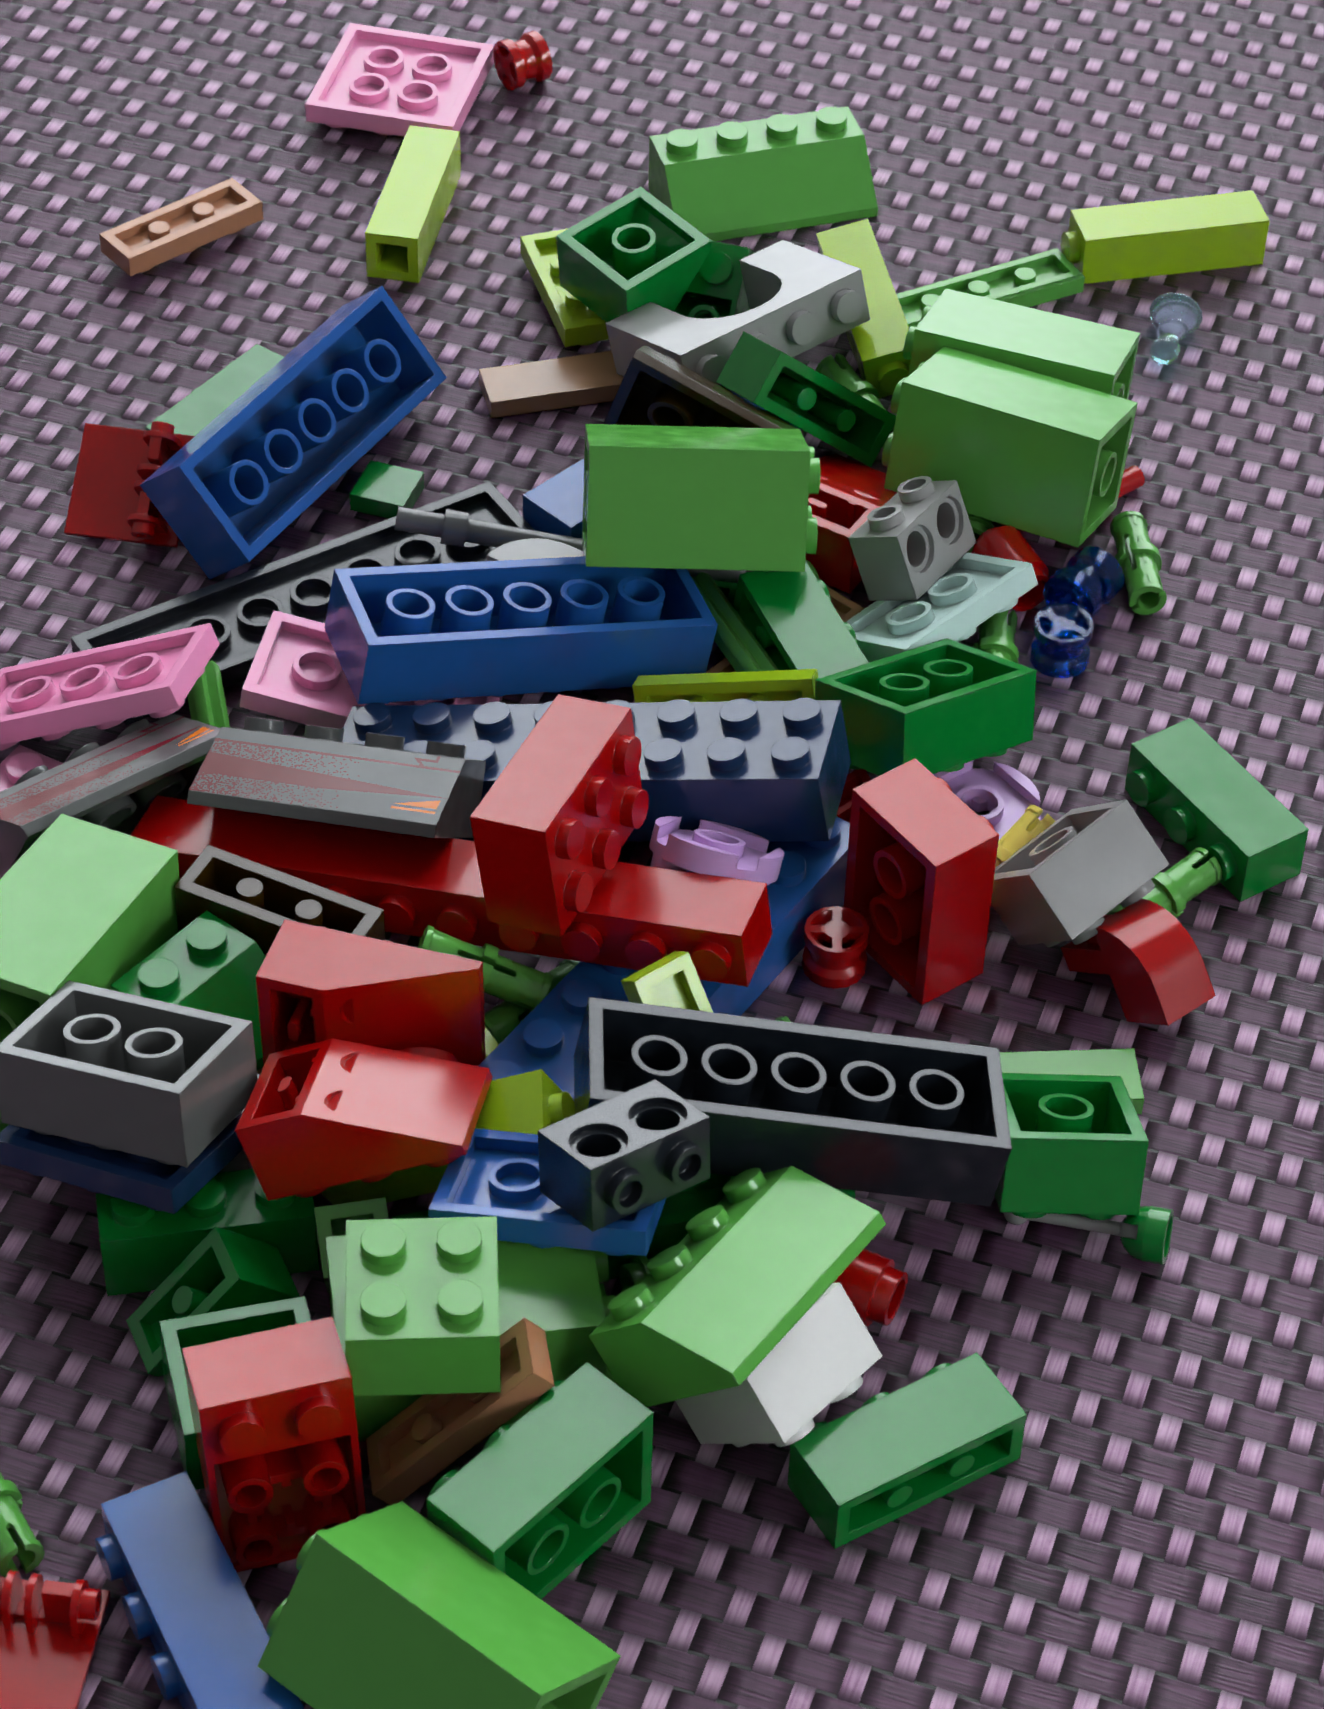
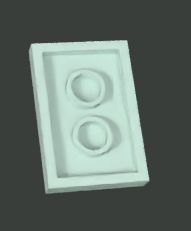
M966 552L918 600L875 601L846 622L854 629L858 646L867 661L873 662L946 638L956 642L965 640L976 632L978 625L991 616L1013 608L1018 603V598L1037 586L1038 581L1032 563Z

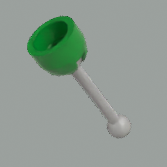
M1140 1206L1139 1215H1126L1122 1222L1094 1220L1077 1214L1047 1213L1043 1217L1030 1219L1022 1218L1012 1213H1003L1005 1219L1013 1225H1021L1030 1220L1120 1236L1124 1250L1133 1258L1164 1265L1166 1262L1173 1228V1210L1155 1206Z

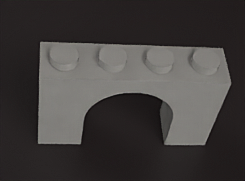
M781 240L739 260L749 311L727 317L702 319L687 317L649 302L607 322L606 328L616 372L624 376L637 349L646 345L664 356L673 358L679 364L706 379L717 383L716 381L743 331L787 355L795 357L870 320L861 269Z

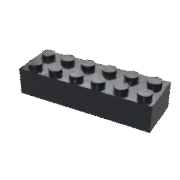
M593 997L588 998L574 1053V1114L656 1079L710 1117V1174L736 1176L756 1167L760 1168L764 1174L794 1166L837 1189L991 1206L1012 1150L999 1048Z

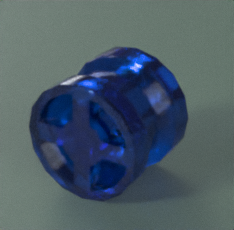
M1067 603L1047 605L1037 612L1033 624L1035 639L1030 649V661L1036 670L1054 678H1070L1085 671L1090 659V647L1088 644L1093 636L1094 629L1093 619L1088 612L1078 606Z

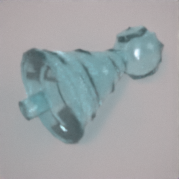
M1173 292L1158 296L1153 300L1149 309L1150 318L1158 336V339L1153 341L1150 356L1154 362L1163 365H1170L1177 360L1180 352L1178 341L1197 330L1202 322V310L1198 303L1190 296Z

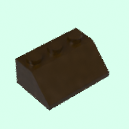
M646 345L637 349L632 357L603 423L614 425L798 429L771 412L765 411L730 392L726 387L706 379L679 364L673 358L664 356Z

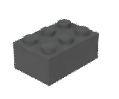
M68 981L0 1042V1114L2 1123L34 1130L41 1135H55L92 1144L104 1150H117L155 1159L166 1165L188 1167L245 1108L258 1080L252 1021L74 981Z

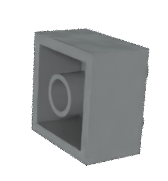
M1127 799L1071 809L995 868L991 905L1018 945L1044 943L1046 947H1052L1062 941L1070 940L1074 945H1077L1095 936L1098 933L1096 927L1100 926L1105 920L1103 916L1118 904H1121L1122 907L1129 906L1150 893L1155 887L1151 879L1166 868L1169 863Z

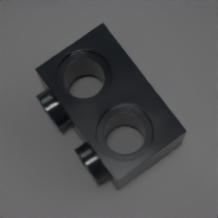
M654 1079L538 1130L540 1192L594 1232L709 1179L710 1117Z

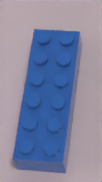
M380 286L339 308L142 482L140 486L210 580L250 562L447 377L384 287Z
M584 556L334 569L324 628L357 704H388L390 702L420 700L442 701L450 698L502 697L511 694L560 693L563 691L603 688L618 689L620 687H632L640 675L706 673L718 624L687 569L586 567Z

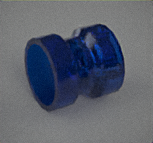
M1096 546L1081 548L1071 557L1065 568L1059 569L1045 583L1043 590L1045 603L1051 613L1060 621L1071 626L1079 627L1086 625L1097 615L1103 604L1109 603L1121 591L1125 580L1123 570L1118 561L1108 551Z

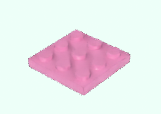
M350 23L305 103L306 121L325 124L331 128L347 127L372 131L382 136L398 135L405 137L409 125L460 131L494 64V45Z

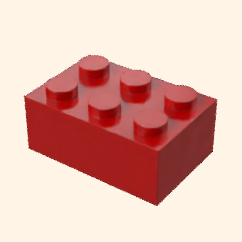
M558 694L471 814L470 821L488 922L562 937L578 912L582 913L587 909L594 888L606 870H612L615 867L621 848L633 830L639 829L643 825L648 812L649 797L647 791L642 789L639 769L642 746L640 739L635 737L631 708Z
M914 758L854 788L852 791L844 907L860 913L868 923L870 932L865 951L921 1005H924L983 973L999 834L985 817L977 815L956 796L946 781L934 776Z

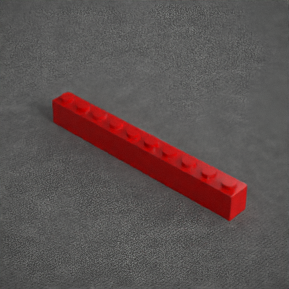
M156 796L131 833V836L178 850L180 879L207 845H211L384 909L385 932L422 937L424 930L429 925L434 927L435 930L476 946H483L485 943H488L502 950L633 970H641L674 951H686L691 956L700 980L748 987L772 936L767 883L617 862L612 870H606L594 888L587 909L582 913L578 912L564 935L557 937L488 922L475 843L470 840L429 838L188 804L187 800L163 796Z

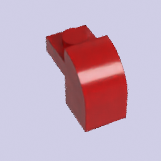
M1140 899L1113 915L1103 916L1104 922L1096 927L1098 933L1085 942L1074 945L1071 941L1061 947L1069 971L1110 975L1127 1022L1169 1026L1216 996L1202 956L1188 931L1169 911L1147 899Z

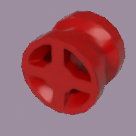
M538 31L526 32L521 35L518 41L503 39L495 43L493 48L495 69L499 79L507 89H519L530 79L541 82L551 77V53L546 41Z
M829 906L814 911L807 918L804 927V941L806 945L802 955V967L805 975L812 982L827 988H846L857 983L864 976L867 966L865 949L868 945L870 930L866 919L860 913L847 907Z

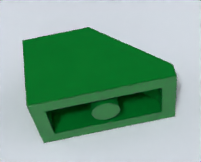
M215 1226L126 1321L148 1374L159 1377L163 1375L159 1321L300 1297L277 1246Z

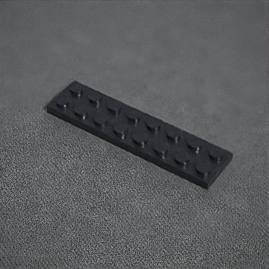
M490 481L416 508L417 510L445 514L446 509L468 512L469 519L534 530ZM395 516L72 636V653L211 623L220 645L209 661H214L218 664L223 688L246 680L273 610L325 623L334 569L487 561V554L496 547L465 542L462 548L440 544L441 538L394 530ZM150 714L128 718L123 722L125 725H129L150 717Z

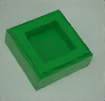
M370 460L350 493V510L389 519L397 516L398 506L412 509L424 489V472Z

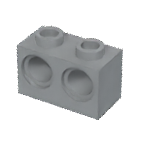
M919 476L903 482L898 486V492L883 506L871 511L867 516L868 520L848 538L869 601L918 600L977 543L957 480L932 481L928 476Z

